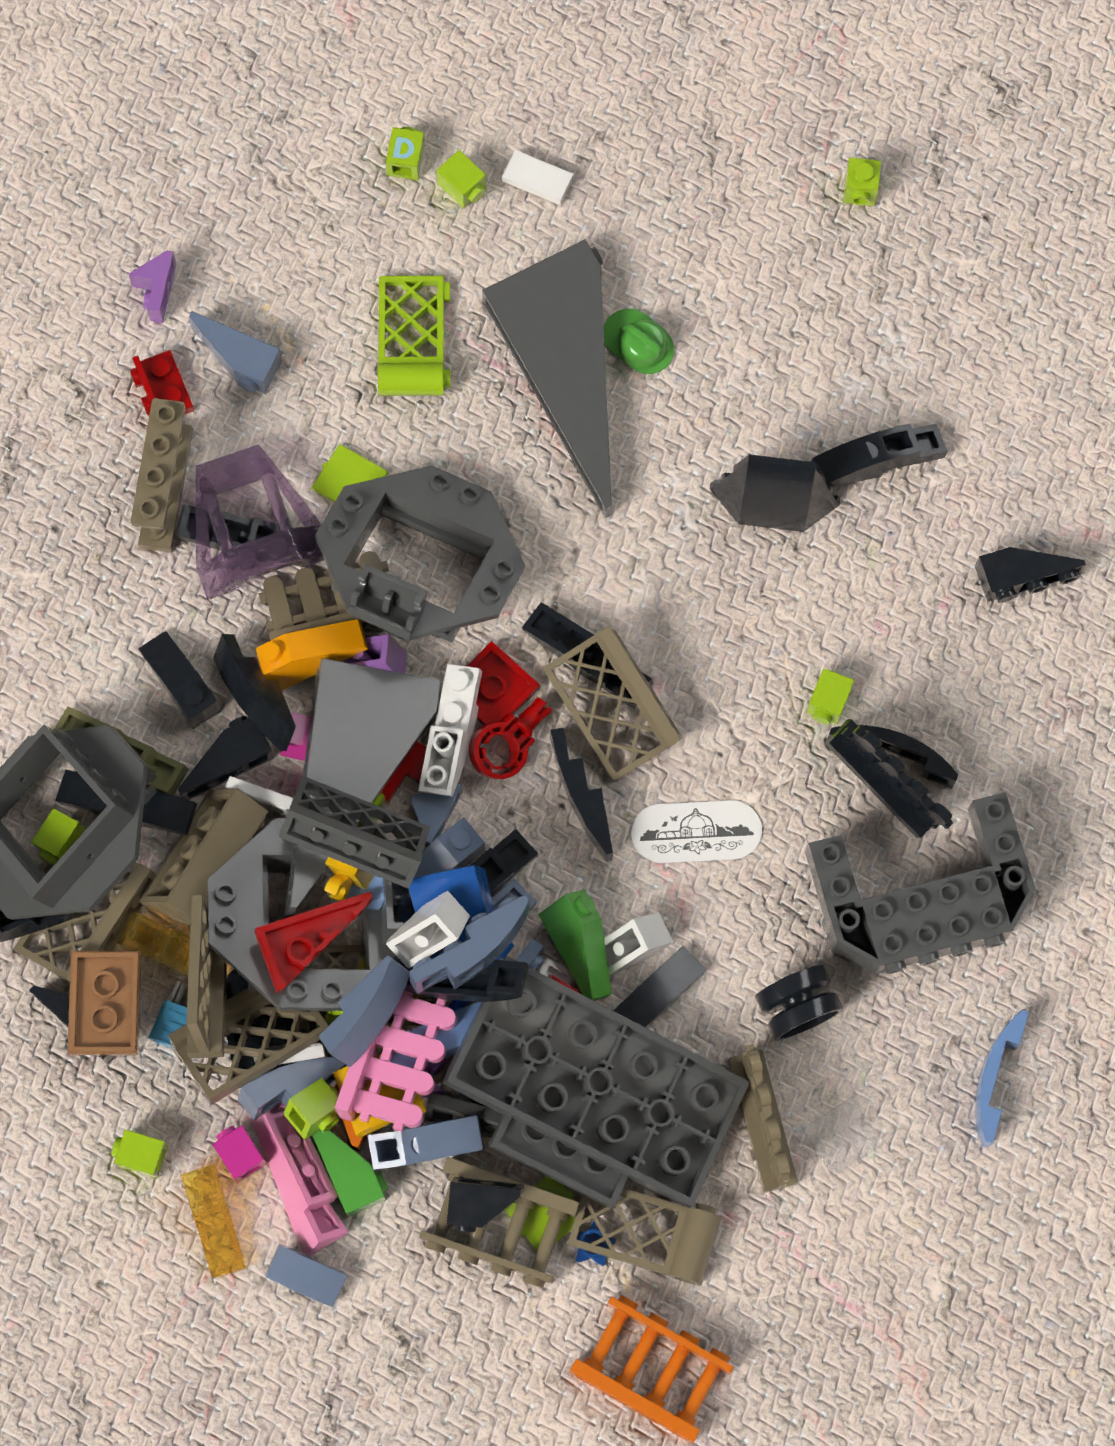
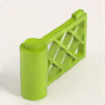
M444 275L379 276V396H444V389H450V369H444V302H450V282H444ZM386 286H400L406 293L394 302L386 295ZM423 286H437V294L428 302L416 293ZM411 297L422 306L413 316H410L401 308ZM436 303H437V310L433 308V306H434ZM395 311L406 320L396 331L386 324V319ZM427 311L437 319V323L428 331L416 322ZM410 326L414 327L422 335L412 345L408 344L400 336ZM436 332H437V339H436L435 337H433V335H434ZM386 333H388L390 336L385 340ZM428 340L437 348V357H423L416 350ZM394 341H397L406 349L399 357H385V349Z

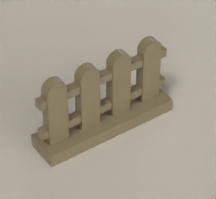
M372 551L364 552L360 556V567L355 569L361 572L365 564L383 572H389L387 561L380 562L378 555ZM328 567V576L317 579L313 570L301 568L295 575L297 584L286 587L283 586V582L279 577L270 576L263 583L264 592L258 594L261 604L268 603L272 621L267 622L266 626L270 640L285 633L355 619L361 621L364 635L380 632L384 629L347 614L339 593L334 590L333 593L337 605L323 607L319 589L332 586L333 581ZM300 594L304 613L291 616L287 598Z
M752 1044L745 1046L746 1051L742 1055L730 1057L728 1061L732 1073L750 1082L740 1106L763 1192L767 1193L797 1185L798 1180L763 1050H755V1046Z

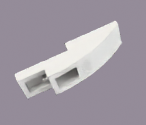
M447 664L435 726L431 725L418 789L419 792L452 797L467 758L479 709L476 701L482 676L480 668Z

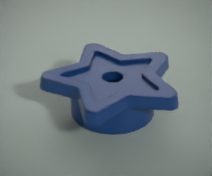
M594 1221L586 1232L578 1233L577 1240L590 1243L603 1236ZM612 1237L609 1239L612 1245L616 1243V1238ZM606 1241L597 1245L606 1249L609 1248ZM578 1249L576 1262L592 1259L601 1266L606 1264L605 1256Z

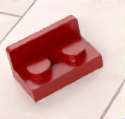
M171 350L140 361L138 355L132 357L135 368L129 370L136 388L143 386L146 396L142 397L141 401L147 416L150 414L151 403L154 398L184 402L186 407L184 415L194 411Z

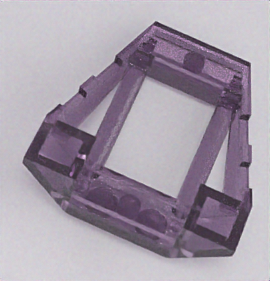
M259 444L196 465V569L207 600L239 589L237 583L299 562L303 568L324 560L315 538L321 523ZM262 480L280 531L234 547L216 495ZM279 489L304 527H292ZM207 512L221 549V553L211 558Z

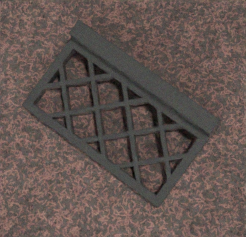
M302 775L278 837L409 889L421 863L422 852L430 826ZM306 790L317 794L320 798H311ZM340 805L347 806V807H349L352 811H345V812H344V810L340 807ZM328 807L332 813L324 814L320 808ZM372 818L379 819L384 824H376ZM353 820H360L364 826L357 827ZM404 830L419 836L408 837ZM392 832L397 839L389 840L384 833Z

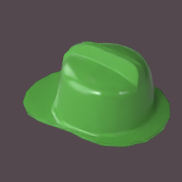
M622 309L613 313L606 320L603 326L606 347L632 369L643 374H654L661 372L669 365L674 354L672 337L662 326L646 314L636 309Z

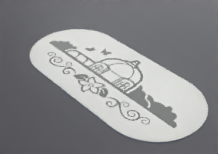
M734 800L651 805L637 815L631 829L632 842L638 853L647 860L656 863L740 859L756 849L762 836V824L757 813L749 805Z

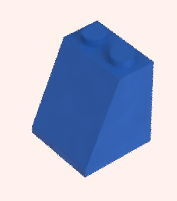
M473 865L415 877L409 887L415 913L423 905L446 891H449L470 915L468 921L477 914L483 912L489 914L494 911L486 868ZM463 929L459 938L456 941H467L465 938V929ZM446 947L442 948L441 950L437 951L429 957L433 959L443 954L444 949Z

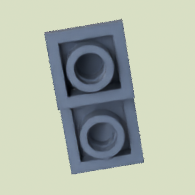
M279 1243L265 1276L293 1291L333 1307L347 1274L344 1271L314 1260L310 1255Z

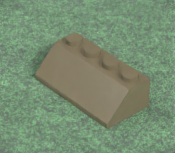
M239 788L208 790L195 811L188 836L180 835L139 902L181 924L190 925L192 895H202L207 906L208 878L262 830L264 826L263 820L268 811Z

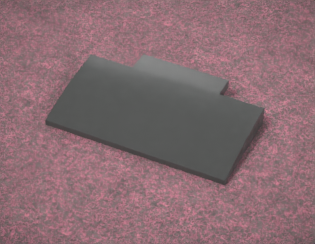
M508 956L504 958V961H516ZM528 967L521 998L481 1002L441 1083L503 1114L490 1140L489 1147L612 1209L615 1207L627 1179L678 1205L688 1208L693 1207L750 1082Z

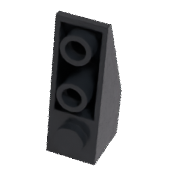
M1008 547L979 556L975 569L987 602L998 600V603H1004L1016 598L1017 593L1027 590L1030 594L1045 590L1048 588V584L1060 581L1061 584L1071 583L1079 579V575L1084 570L1086 563L1085 560Z

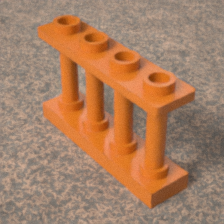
M620 1295L617 1300L611 1296L607 1305L615 1309L612 1318L590 1357H585L583 1362L576 1359L569 1373L691 1444L694 1443L700 1432L698 1428L694 1427L696 1423L694 1417L720 1370L728 1375L732 1373L734 1366L728 1363L731 1358L715 1348H712L710 1353L697 1346L700 1340L686 1331L681 1330L678 1335L667 1328L669 1322L652 1312L647 1317L636 1311L638 1304L627 1297ZM627 1318H630L646 1327L622 1373L620 1376L616 1375L613 1380L601 1373L604 1369L602 1363ZM660 1335L677 1346L651 1394L647 1392L645 1397H642L632 1391L635 1386L632 1382L655 1340ZM691 1353L708 1364L683 1410H678L676 1415H673L663 1409L665 1405L663 1400L688 1354Z

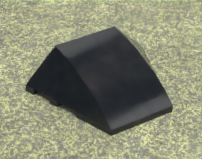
M749 454L734 465L732 473H723L720 482L714 480L710 483V491L735 521L741 525L804 532L840 505L839 496L832 495L833 487L825 484L826 477L816 462Z

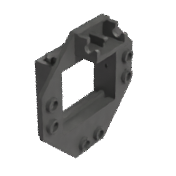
M432 465L344 486L315 535L333 578L331 589L339 593L347 614L409 641L432 635L453 643L461 627L498 618L525 569V563L492 492ZM381 516L483 560L454 613L426 601L428 591L367 564H365L361 572L352 568Z
M43 724L35 735L28 736L0 767V820L60 753L107 805L47 874L42 871L0 821V910L7 918L14 920L93 911L137 862L139 858L144 804L146 805L157 792L152 785L146 788V785L153 782L157 776L150 771L151 768L124 738L109 725L68 731L59 728L55 731Z
M275 818L208 878V946L247 980L248 992H260L278 1010L343 1011L338 1003L386 956L389 955L394 959L395 954L386 945V942L415 914L409 889L383 879L384 901L380 910L364 909L362 911L364 970L304 969L281 993L276 994L254 933L255 928L269 924L268 873H290L294 843L278 837L286 818ZM328 867V869L325 871L324 874H334V873H333V872L330 870V868Z

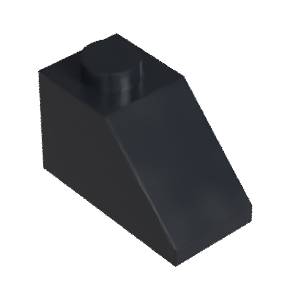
M454 1177L450 1183L447 1224L455 1225V1230L475 1232L476 1227L482 1228L518 1199L523 1193L524 1184Z

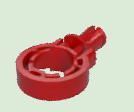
M537 697L518 718L508 713L499 722L487 723L477 729L469 744V758L475 770L482 776L490 779H507L520 772L526 763L528 749L536 742L534 738L528 737H531L533 730L552 713L549 706L544 708L547 703ZM496 735L506 740L510 751L508 761L501 766L493 765L486 756V748L479 747L480 743L488 744L489 740ZM511 767L506 772L500 774L492 772V770H502Z

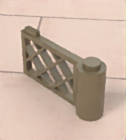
M623 1188L620 1196H624V1198L618 1200L614 1208H616L624 1226L606 1234L597 1217L612 1209L605 1207L595 1213L588 1201L589 1197L582 1194L568 1246L664 1274L682 1282L702 1286L721 1221V1217L715 1215L716 1208L701 1203H696L695 1208H688ZM630 1199L640 1201L646 1214L628 1223L619 1205ZM646 1203L658 1208L650 1211ZM587 1207L591 1215L583 1219ZM664 1209L679 1213L675 1227L664 1233L660 1231L653 1218V1215ZM649 1218L658 1236L640 1245L631 1227ZM594 1219L603 1237L591 1244L577 1240L580 1227ZM628 1230L636 1248L625 1254L616 1252L609 1239ZM673 1233L670 1245H668L664 1237ZM661 1240L667 1251L664 1266L649 1262L643 1249ZM606 1241L609 1249L597 1245ZM639 1251L643 1260L636 1257H632L631 1255Z

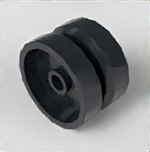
M823 965L813 966L790 974L755 995L762 1013L772 1014L779 1012L768 1023L775 1041L803 1033L830 1020L843 1011V1006L836 993L826 992L819 994L830 983V978Z

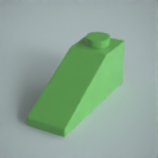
M585 889L565 894L538 915L582 994L593 1001L606 998L612 994L602 919L595 908L594 901Z
M319 1130L312 1135L347 1217L386 1201L383 1192L389 1190L381 1170L374 1173L370 1163L330 1130L324 1133Z

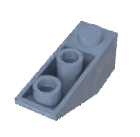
M478 1115L423 1122L416 1128L404 1126L403 1132L395 1131L393 1127L381 1128L367 1135L373 1170L410 1165L484 1149Z

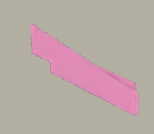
M281 1102L255 1121L251 1116L250 1118L303 1253L311 1256L344 1237L348 1231L330 1205L338 1197V1194L311 1138L309 1137L304 1140L284 1116L283 1113L286 1106Z

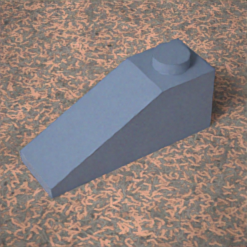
M191 311L189 319L192 329L234 380L238 382V385L248 392L255 393L257 390L266 394L282 362L280 349Z
M463 817L423 850V857L414 878L467 867L486 852L485 842Z

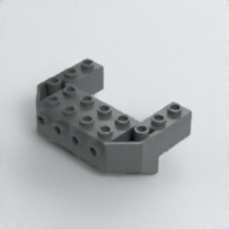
M1006 792L973 800L968 808L969 817L984 862V868L862 900L858 893L842 835L808 843L805 854L824 916L822 926L832 950L874 974L882 972L893 974L907 969L906 966L912 964L927 965L939 961V957L950 954L953 957L972 952L973 948L984 945L986 948H992L1006 943L1005 940L1015 928L1036 890Z

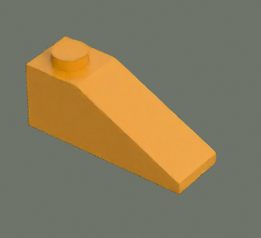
M355 619L285 633L256 647V652L263 676L268 680H278L283 691L316 675L322 658L342 662L367 650L368 646L361 621Z

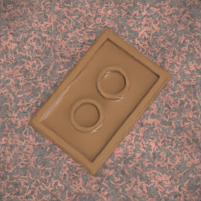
M71 951L68 1055L138 1056L141 951Z

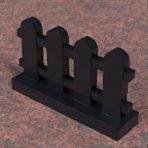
M847 719L826 741L825 744L916 838H922L930 828L936 829L939 825H942L945 829H949L954 823L951 820L952 814L942 804L934 803L927 796L929 790L917 779H911L904 772L906 769L905 765L894 755H888L880 747L882 745L881 740L871 731L864 730L852 719Z

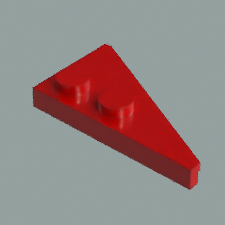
M371 892L255 928L254 933L276 994L281 993L372 902Z

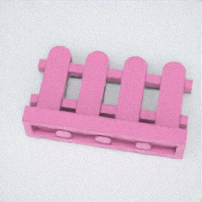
M403 992L391 1015L394 1017L391 1027L387 1026L388 1020L369 1048L348 1068L335 1105V1110L340 1118L354 1122L356 1113H360V1121L369 1123L370 1117L394 1123L393 1129L399 1132H403L404 1126L416 1128L422 1124L424 1119L423 1113L417 1105L412 1104L416 1094L428 1095L434 1090L435 1082L429 1073L424 1072L427 1061L438 1063L445 1058L446 1049L443 1043L435 1039L438 1029L449 1031L457 1023L454 1011L446 1007V1000L438 998L436 1004L414 999V994L411 992ZM404 1020L428 1026L425 1036L401 1030ZM379 1048H382L383 1051L380 1059H377L376 1057ZM393 1052L417 1058L414 1068L391 1063L390 1060ZM368 1080L372 1081L369 1091H364ZM382 1084L405 1090L403 1100L399 1101L379 1095Z

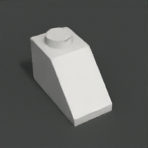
M446 891L423 905L387 940L386 945L409 969L421 959L431 956L456 941L470 915L449 891Z
M659 912L634 918L604 938L609 977L654 956L673 943Z

